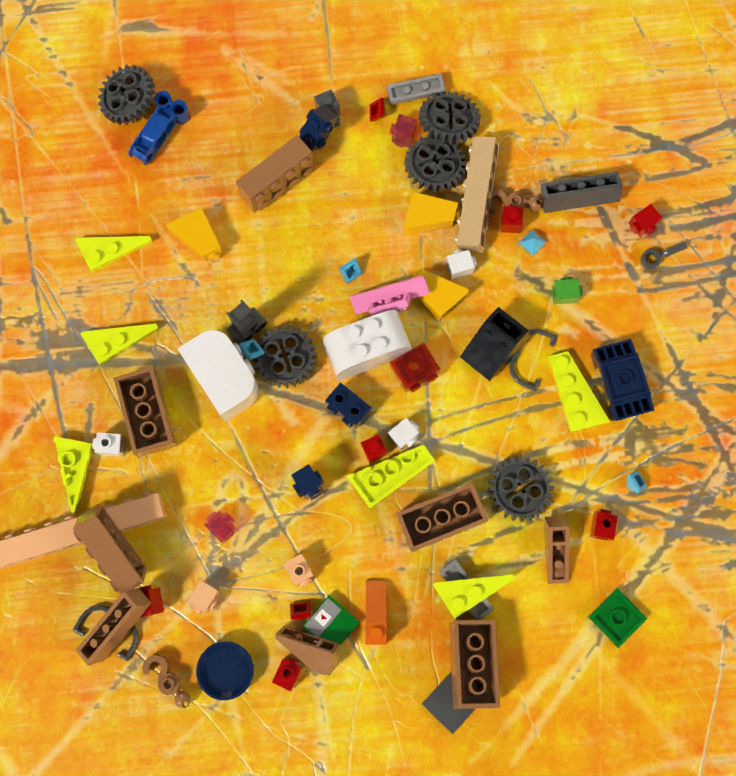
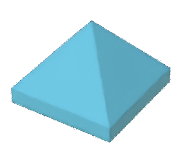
M532 229L519 244L533 256L546 244V241Z
M355 258L339 267L346 283L363 274Z
M254 338L238 344L248 360L265 353Z
M637 470L627 475L626 488L636 493L647 488L645 481Z

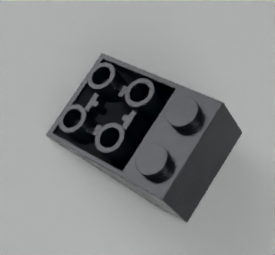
M497 307L485 320L460 358L488 381H491L527 342L529 330L500 307Z

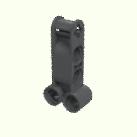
M240 300L241 303L231 312H226L232 322L227 332L237 344L250 340L253 334L262 330L268 323L255 307L250 309L243 300Z

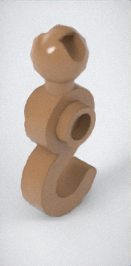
M492 190L491 202L494 198H500L505 206L523 207V209L529 207L534 212L539 211L543 206L542 199L537 196H533L528 200L521 193L515 192L507 197L506 193L502 190ZM491 203L490 212L494 213L495 207Z
M160 655L148 657L143 663V673L149 674L151 664L158 662L161 665L158 678L159 690L166 695L173 694L177 707L182 709L188 707L191 703V696L179 689V677L174 673H168L169 664L167 660ZM184 701L188 702L187 706L184 705Z

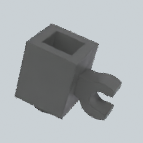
M332 89L314 96L315 107L318 108L325 105L338 115L334 128L340 126V106Z

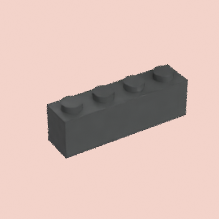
M618 172L541 183L540 198L543 201V212L549 213L620 202L622 183Z

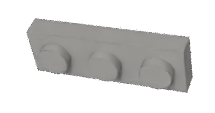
M441 73L386 85L390 105L432 97L434 93L440 95V92L444 94L446 92Z
M456 559L439 571L445 581L470 579ZM484 599L468 611L475 620H481L494 608L487 599Z

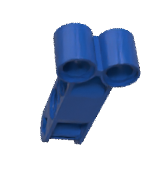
M160 91L155 95L154 101L157 109L132 143L128 152L130 157H136L144 165H148L176 123L184 124L190 119V112L186 103L182 100L173 102L170 94L166 91ZM168 101L167 104L161 105L162 102ZM184 110L183 113L177 114L178 111Z

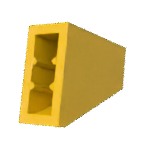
M413 192L403 227V234L409 235L451 228L454 221L458 222L460 210H457L458 203Z
M202 208L166 224L173 236L205 262L217 260L223 254Z
M422 270L419 274L416 272L410 277L414 278L424 275L429 288V294L417 298L438 321L442 320L469 295L467 288L425 270Z

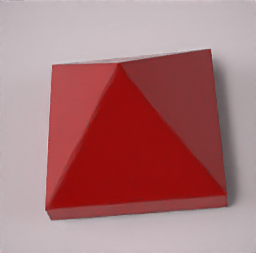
M381 97L369 104L370 122L386 114L384 98Z
M310 601L290 604L291 620L303 621L311 617Z

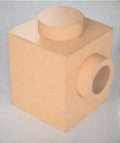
M302 553L283 563L295 586L300 584L302 588L312 582L311 578L314 577V574Z
M200 580L187 602L191 604L190 608L199 614L201 612L208 613L209 610L213 611L218 603L216 598L221 591Z

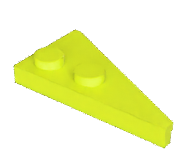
M150 236L75 239L92 273L153 243Z
M155 323L84 331L80 334L97 362L103 365L160 329Z
M54 436L53 440L57 447L62 480L68 496V506L72 513H77L93 449L92 443Z
M513 574L436 582L432 585L455 619L513 581L515 577Z

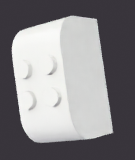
M396 310L385 311L341 327L323 338V345L337 382L411 355L412 351L411 344Z
M217 330L205 331L178 348V351L225 422L249 408L256 401L258 385L253 377L255 371L248 359L243 360L245 356L238 344H232L224 333Z

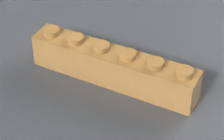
M473 137V142L469 145L470 161L466 164V172L468 174L467 179L463 183L465 193L460 203L462 212L458 217L459 232L455 235V244L464 251L484 253L500 146L496 137Z

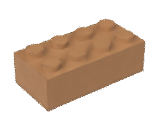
M296 135L236 181L240 196L254 213L258 210H263L273 198H279L286 188L293 187L299 178L303 175L307 176L312 172L314 168L312 151Z
M153 367L113 378L133 455L140 458L176 447L177 444L157 371Z
M473 482L396 513L397 520L411 553L488 522Z
M99 503L81 514L73 527V533L78 541H82L85 544L88 555L91 558H95L98 562V568L101 573L109 577L112 588L122 594L123 591L134 589L144 583L147 567L102 504Z
M453 620L449 623L453 709L500 708L495 620Z

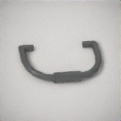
M540 329L529 330V335H544L551 338L550 346L555 345L556 335ZM521 347L510 359L509 369L511 376L521 386L537 391L540 380L536 379L534 385H531L519 379L515 373L514 364L518 359Z
M98 605L88 608L79 617L73 631L83 636L85 632L79 628L86 616L93 611L101 610L107 612L110 607ZM135 624L131 628L133 641L127 654L119 652L117 655L125 661L130 659L138 642V630Z

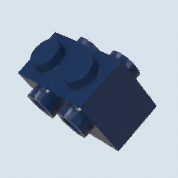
M325 105L311 109L306 116V123L299 131L300 139L312 152L325 146L327 138L338 118V115Z
M341 382L325 400L326 409L333 415H340L343 418L341 421L349 428L353 426L357 429L372 411L371 406Z
M309 464L291 475L296 482L293 487L300 498L304 496L306 500L310 498L312 501L322 495L321 491L324 490L322 487L324 480L317 470L313 472Z

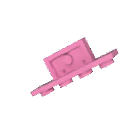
M424 275L351 295L350 300L356 314L369 311L370 316L389 310L400 312L409 306L411 299L428 295L429 288Z

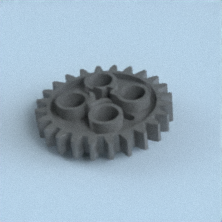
M132 64L131 68L128 65H125L124 69L119 67L117 73L113 70V76L107 75L108 81H103L104 88L99 89L102 92L98 96L101 100L98 103L101 106L100 111L111 122H116L119 125L122 122L128 125L129 121L135 123L136 117L139 120L141 119V113L146 115L145 109L151 108L149 102L154 101L151 95L156 94L153 90L155 84L152 83L153 78L149 76L150 74L140 66L136 67Z
M450 91L447 92V95L440 92L439 96L434 93L433 97H427V101H423L422 107H420V126H424L423 132L429 131L428 137L434 135L435 141L440 138L442 143L448 140L449 144H452V141L455 140L459 144L460 139L466 142L467 137L472 138L473 133L476 134L479 128L481 117L479 109L475 108L476 103L470 104L471 98L465 100L464 94L459 97L457 92L454 95H451ZM449 106L451 107V113H450L451 129H449V124H448V123H449V113H448Z
M427 135L426 140L421 136L419 142L414 140L413 146L410 145L408 151H406L404 165H406L405 172H409L407 177L413 178L412 184L419 183L418 189L424 186L425 192L429 188L432 189L434 194L436 189H439L441 193H443L444 188L450 191L451 185L456 187L458 181L461 182L465 173L466 162L464 161L466 156L461 155L463 149L457 150V143L453 145L449 144V141L442 143V139L435 141V136L431 138Z
M284 324L281 330L274 326L273 333L267 330L268 336L261 335L263 341H256L265 352L264 355L253 358L254 361L258 362L254 365L255 369L261 368L257 372L258 375L265 374L263 381L265 382L270 379V386L277 382L278 388L285 384L286 389H288L289 383L296 387V381L303 384L302 377L309 379L310 376L307 372H314V368L311 365L317 364V361L312 359L317 357V352H311L316 349V346L309 345L312 342V338L305 339L307 332L300 334L299 327L293 331L292 325L289 326L288 330L285 329ZM279 341H282L287 358L292 369L291 373H289L287 370L278 343ZM289 341L297 343L294 348L286 347ZM269 348H278L275 354H268ZM295 359L303 360L302 365L298 367L292 365ZM275 366H284V370L282 372H274Z
M519 456L515 462L514 458L510 457L509 464L503 460V468L497 465L498 473H491L495 479L488 480V483L493 485V487L487 489V491L493 492L488 498L495 499L492 507L498 505L497 513L504 511V518L511 515L512 521L519 517V521L523 522L526 516L527 520L531 521L532 514L536 518L539 517L538 510L542 513L546 512L543 505H551L547 499L553 498L549 491L554 490V487L548 486V484L553 479H546L549 471L543 473L544 465L537 467V460L530 463L529 457L522 461V457ZM519 471H526L529 475L528 480H522L519 477ZM533 479L536 480L534 484L525 488L523 493L518 492L508 499L505 498L507 494L515 491L518 485L521 487ZM502 481H509L512 485L511 490H504L501 485ZM533 487L539 490L538 498L530 495V488ZM513 498H519L522 501L521 508L513 506Z

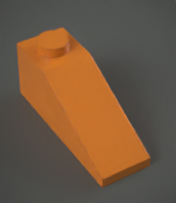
M366 581L365 645H387L386 581Z

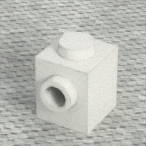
M460 249L446 257V266L451 280L473 274L477 266L475 256H471L469 250L464 251Z
M405 418L390 430L387 436L401 451L406 446L410 448L418 441L419 427L413 420L409 421Z
M97 432L96 438L93 439V450L98 455L123 457L125 437L121 434Z

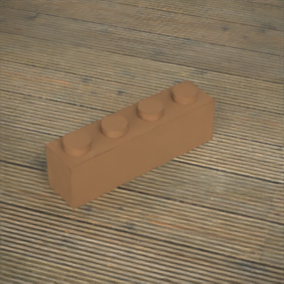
M139 588L123 591L76 649L77 653L88 666L103 662L152 603Z

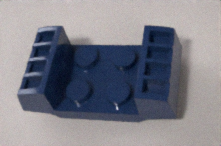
M631 339L592 350V362L595 369L599 368L610 402V406L607 409L612 421L655 411L651 392Z

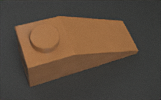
M565 516L545 517L544 520L548 584L569 583L570 526Z
M285 625L275 634V639L311 670L330 676L338 666L341 644Z

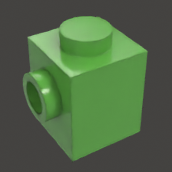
M563 277L561 280H555L552 284L553 304L577 303L583 295L582 285H579V280L572 279V277Z

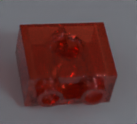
M425 343L394 359L389 365L405 393L409 391L413 393L422 387V383L426 381L430 383L436 380L441 370ZM415 362L419 365V368L411 370L408 365Z

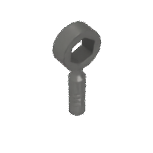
M681 242L663 250L661 253L654 249H648L642 254L640 263L645 269H655L660 264L661 257H668L687 249V245L685 242ZM649 254L654 256L656 263L651 265L646 262V256Z

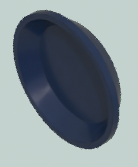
M222 641L209 646L201 654L196 668V676L201 689L208 696L217 700H231L242 695L250 686L254 675V665L250 654L241 645L230 641Z

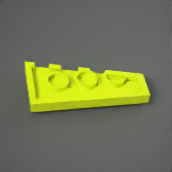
M569 352L549 356L548 360L570 433L609 423V418Z
M421 445L346 477L371 509L433 464L435 460L425 446Z

